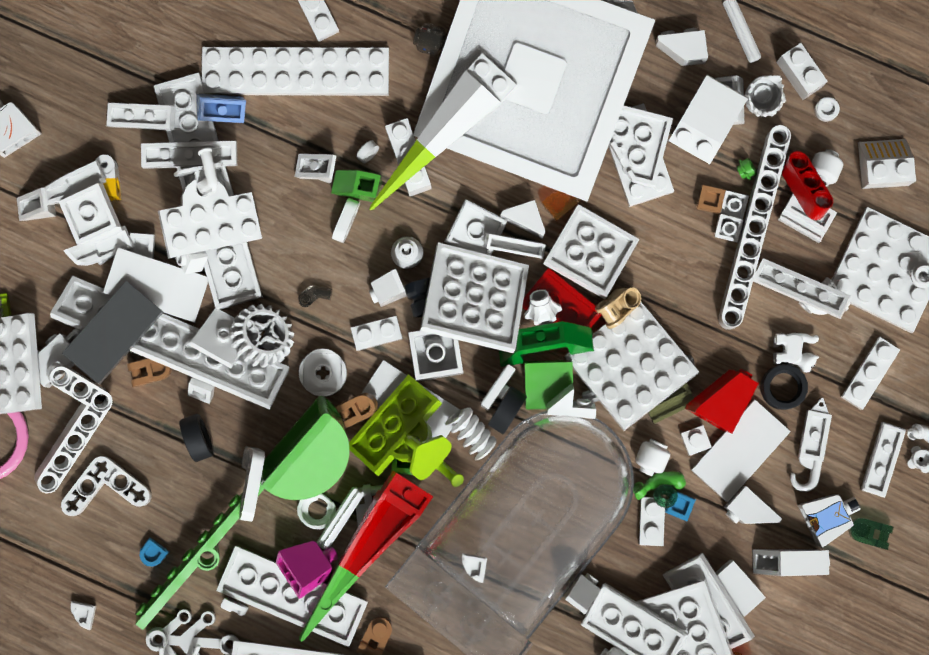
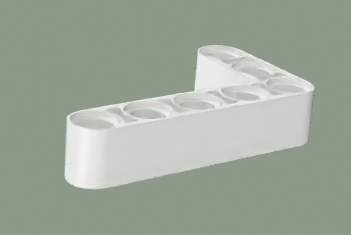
M60 362L53 363L48 367L47 377L55 387L82 403L35 473L34 480L39 490L44 493H52L59 487L112 405V397L103 387ZM57 370L65 371V375L61 380L53 379V375ZM77 383H85L83 391L74 392V386ZM97 395H105L103 403L94 404V399ZM84 415H92L90 423L81 424V419ZM79 435L77 443L68 444L70 436ZM57 456H66L62 464L54 463ZM50 475L53 477L49 484H41L44 476Z

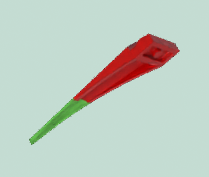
M394 470L392 471L382 488L376 492L299 636L301 642L307 638L330 609L373 562L422 515L433 498L431 494Z

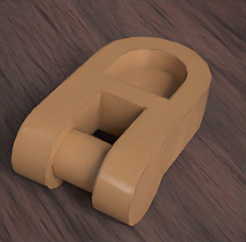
M151 359L127 364L128 371H131L133 380H131L132 388L168 378L172 371V368ZM146 367L148 376L142 377L140 369Z
M361 393L341 402L335 408L338 413H341L344 419L343 424L348 428L372 416L378 408L376 398L370 393ZM352 407L355 415L351 414L349 408Z
M384 617L373 619L356 653L359 655H381L392 633L390 621ZM370 639L379 643L376 649L368 646Z

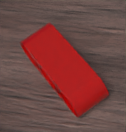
M800 151L791 153L783 165L782 176L805 214L812 220H820L832 207L833 197L808 156Z

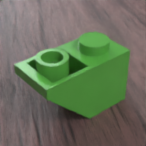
M336 170L331 194L373 202L380 193L381 175L358 170Z

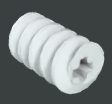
M471 408L461 409L454 413L445 422V425L454 424L451 432L460 431L457 439L466 438L463 446L468 447L472 445L469 450L470 455L477 452L475 460H480L491 452L497 439L494 436H490L491 432L488 429H484L485 425L483 422H479L477 415H472L473 410Z

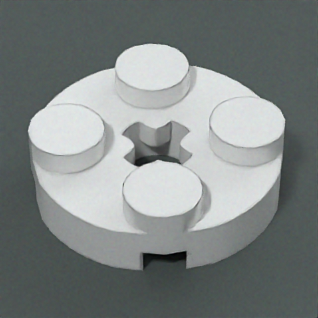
M317 349L309 353L301 362L299 367L300 382L313 395L330 396L341 390L347 378V368L342 358L332 350ZM321 366H325L326 370L330 371V374L326 375L324 380H321V376L316 374L317 371L321 370Z

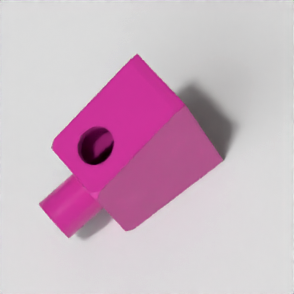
M310 541L280 550L276 564L300 599L329 578L332 569L330 563L336 561L338 556L333 547L322 551L315 541Z

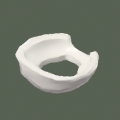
M323 494L300 500L297 507V515L304 525L312 529L326 528L336 513L334 502ZM318 498L328 504L326 515L322 519H314L308 512L309 505Z

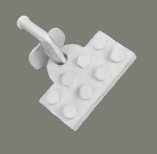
M209 147L198 151L203 166L183 169L174 173V177L189 176L190 183L184 188L181 195V206L158 211L168 258L262 239L252 192L228 196L225 187L217 180L215 169L223 167V162H213L212 149Z

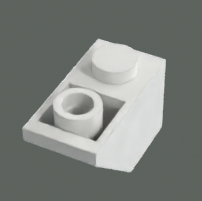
M689 28L684 30V33L676 34L675 31H665L658 35L655 41L656 47L681 66L704 64L708 59L705 30L698 31L697 28Z

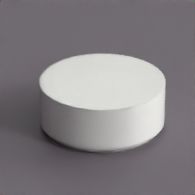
M831 97L820 99L815 106V115L821 121H832L839 114L840 107L838 102Z
M373 140L366 142L358 150L357 158L362 163H367L376 155L379 146Z

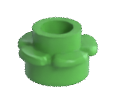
M749 158L743 161L742 159L739 160L740 165L737 166V170L743 179L747 177L748 180H752V177L757 175L753 163Z

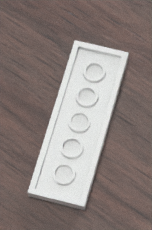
M235 546L216 591L304 628L327 584L321 583L299 599L276 562ZM346 592L312 632L349 647L368 601Z

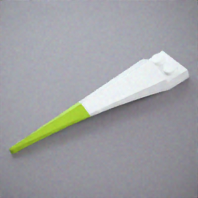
M482 53L465 70L373 201L369 210L375 209L436 156L500 106L516 89L517 84Z

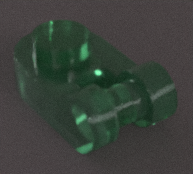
M857 518L852 521L854 525L848 529V532L853 540L888 550L890 544L888 543L889 534L893 532V526L863 518ZM875 529L880 531L878 540L873 538Z

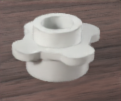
M914 446L911 449V459L907 461L908 467L920 469L923 473L929 472V450H922L919 446Z

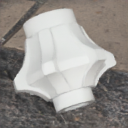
M536 290L531 293L530 305L524 314L526 319L534 321V325H545L555 321L556 314L562 311L560 304L552 300L546 290Z

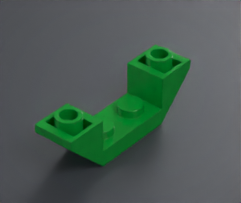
M564 321L519 329L514 353L499 350L500 366L505 367L506 365L511 366L524 363L523 354L567 347L571 355L594 351L592 329Z

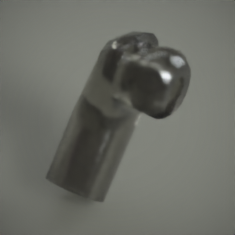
M311 285L300 293L298 302L302 307H309L318 298L331 300L332 289Z

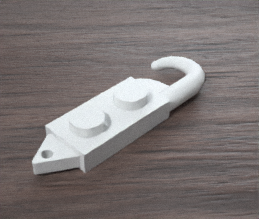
M820 398L811 410L806 411L799 448V462L804 467L811 469L809 481L802 485L796 481L794 473H791L790 476L793 487L801 492H808L814 489L820 477L832 415L827 410L824 398Z

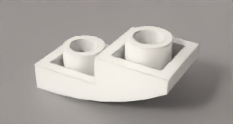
M725 191L714 237L738 242L749 198L748 195Z

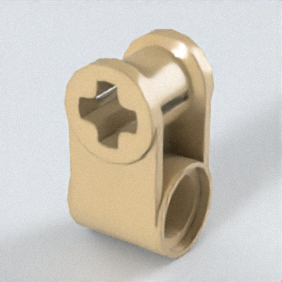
M634 287L615 289L595 307L597 313H601L607 322L606 327L608 329L615 328L640 305L641 294Z

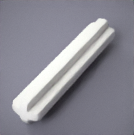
M724 0L723 6L750 63L758 61L761 58V54L737 1Z
M358 487L351 488L317 540L319 547L325 550L332 545L364 496V492Z

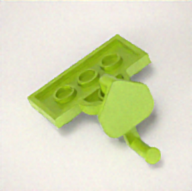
M409 374L349 442V450L377 476H380L395 458L401 462H411L409 471L419 480L428 478L437 469L454 487H459L464 481L463 475L458 474L443 461L451 451V443L442 435L432 438L431 427L426 422L440 407L442 402Z

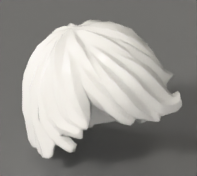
M760 76L749 84L745 92V96L748 97L746 107L757 117H772L785 103L784 85L780 82L782 80L780 76Z

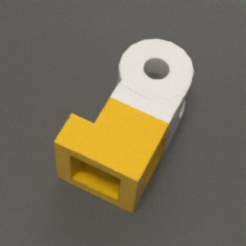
M100 155L96 160L106 180V183H103L107 195L110 201L121 200L118 164L111 156Z

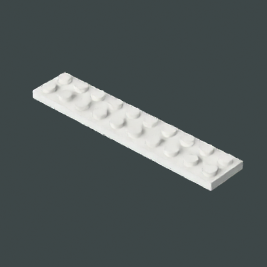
M199 73L154 85L159 105L176 107L174 130H166L169 143L219 141L213 121L197 120L196 97L197 94H205ZM226 166L215 169L217 180L225 187L228 196H234ZM193 167L177 168V171ZM179 176L183 190L190 183L189 176ZM247 242L205 251L208 258L204 268L216 310L263 297Z
M72 276L50 315L53 319L83 330L112 296L104 294L103 288ZM162 314L130 350L267 409H270L289 371V366L278 362L272 367L268 364L262 368L260 363L253 366L250 359L248 362H244L245 356L243 354L238 358L233 367L229 368L190 346L191 340L199 331L198 328L165 314Z

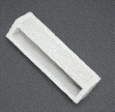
M486 233L483 245L486 249L543 259L546 244L492 233Z

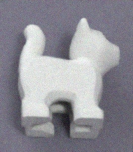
M805 333L775 334L774 347L782 345L783 352L773 354V363L775 365L780 363L797 365L802 372H810L816 366L819 356L812 353L802 354L803 342L814 344L818 342L819 337L817 335L810 336Z

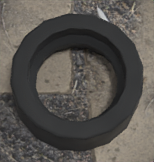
M781 364L769 369L764 374L761 380L760 392L769 406L778 410H788L799 406L805 400L808 393V382L799 368ZM787 373L796 379L798 391L793 399L780 401L772 395L770 384L772 379L778 374Z
M511 387L488 425L501 434H505L527 396Z
M194 414L179 421L181 434L193 461L198 462L212 457L214 454L212 442L201 416Z

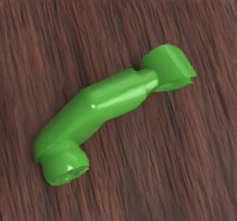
M677 471L656 473L647 479L644 484L642 482L635 483L632 490L636 499L640 500L646 495L647 491L650 489L654 490L660 485H673L676 489H682L686 485L684 475Z

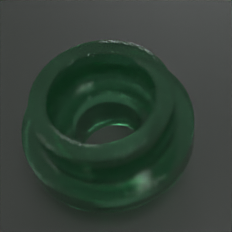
M663 484L655 489L653 498L658 506L669 508L677 502L678 494L674 487ZM667 495L669 499H663L661 496Z

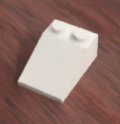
M706 75L669 141L710 164L748 97Z

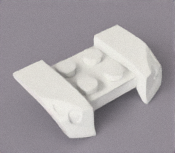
M97 160L52 181L44 187L45 206L60 204L77 244L63 251L74 263L83 266L115 257L118 248L127 251L134 248L125 226L120 225L103 183H106V180Z

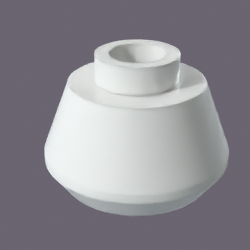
M402 237L393 244L391 256L397 266L410 269L421 262L423 248L415 238Z

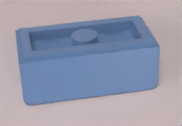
M197 94L198 121L244 123L246 100L242 96Z

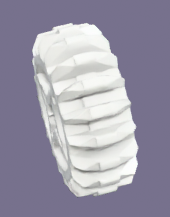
M263 304L257 307L252 305L248 309H243L239 313L240 315L234 318V323L230 329L232 333L229 339L234 340L232 348L239 349L237 356L243 354L245 356L244 362H248L250 359L253 366L260 363L262 368L268 364L272 367L277 362H282L285 356L290 353V348L294 343L291 340L294 337V333L289 331L292 324L285 323L287 316L281 318L279 316L280 310L273 312L271 305L266 309ZM265 330V333L263 334V339L259 341V339L261 338L260 334ZM259 348H265L267 350L270 349L271 351L261 350Z

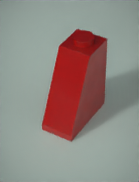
M729 369L691 400L684 409L716 428L733 434L759 383L751 379L753 375L743 369H740L739 372Z

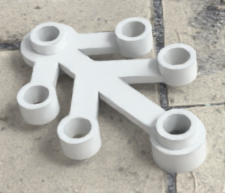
M188 609L180 610L177 613V617L164 628L155 627L146 635L147 646L153 651H159V647L162 646L164 648V655H177L170 645L180 646L187 655H192L194 647L198 644L202 648L220 649L225 655H232V649L226 646L227 640L239 641L234 635H226L222 639L194 637L206 626H210L216 621V615L212 611L204 612L201 615V619L181 636L171 635L181 624H187L191 621L192 613ZM182 612L188 614L187 621L181 619L180 615ZM206 614H210L212 616V621L210 623H207L204 620V616ZM156 635L162 636L163 640L161 643L155 642Z

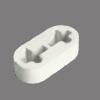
M351 198L347 199L332 239L341 243L345 242L358 212L360 202Z

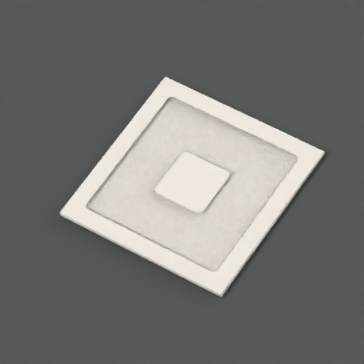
M460 0L413 135L416 137L420 136L465 70L483 53L516 83L517 87L500 106L474 125L447 149L588 201L655 20L602 0Z

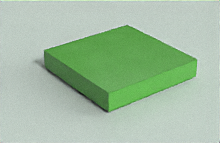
M572 360L524 361L525 395L527 396L525 400L526 410L546 409L549 401L573 383Z

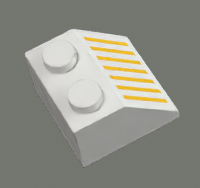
M906 139L858 143L862 189L909 186L916 181L914 156Z

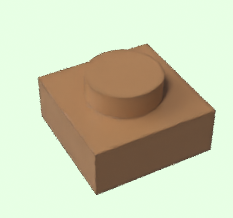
M702 185L696 209L720 214L726 190Z

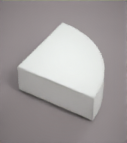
M462 554V564L466 573L472 579L483 583L487 558Z
M229 597L224 598L221 604L222 609L229 612L234 611L240 616L245 615L248 610L247 606Z
M71 601V612L75 620L81 627L91 630L96 605Z

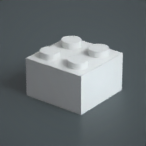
M424 331L408 333L416 381L463 374L457 339Z

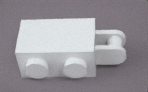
M75 328L68 336L61 333L58 335L54 334L45 342L46 347L41 351L37 350L39 378L43 387L50 388L53 385L47 377V369L51 364L60 362L69 368L75 365L62 352L82 330ZM57 370L53 375V379L59 380L65 374V371Z

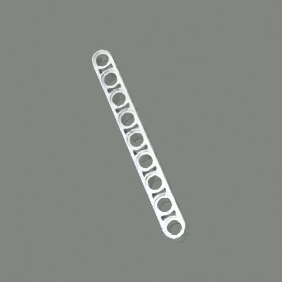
M783 125L772 128L765 139L718 317L719 324L724 329H734L743 321L791 139L790 130ZM774 133H779L783 136L782 143H778L773 139ZM767 156H775L777 158V165L769 164ZM766 177L770 179L772 186L770 188L764 187L761 183V178ZM762 200L766 205V209H757L755 201ZM750 222H755L759 225V233H753L750 230ZM747 244L753 247L754 254L752 256L744 253V245ZM738 267H744L748 271L747 278L743 279L738 276ZM735 289L741 292V301L732 299V290ZM727 312H732L736 316L735 324L727 323L725 320Z

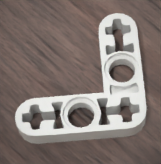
M246 446L244 450L242 468L246 469L247 473L240 505L239 520L252 522L254 518L265 452L259 448Z
M99 456L90 463L61 502V508L68 516L81 514L104 484L132 505L139 507L145 506L150 502L152 493L146 485L112 459ZM106 461L105 467L108 470L107 472L101 471L97 477L101 478L99 482L96 477L89 475V473L96 474L100 468L97 464ZM118 475H125L128 480L124 488H118L115 484V479ZM86 479H90L94 483V489L90 493L82 490V483ZM131 487L138 492L144 490L143 496L145 500L136 501V494L130 491L127 495L125 492ZM76 491L81 496L86 497L85 501L83 498L78 500V502L76 503V506L78 507L77 510H69L70 504H68V502L75 501L79 496L75 494Z

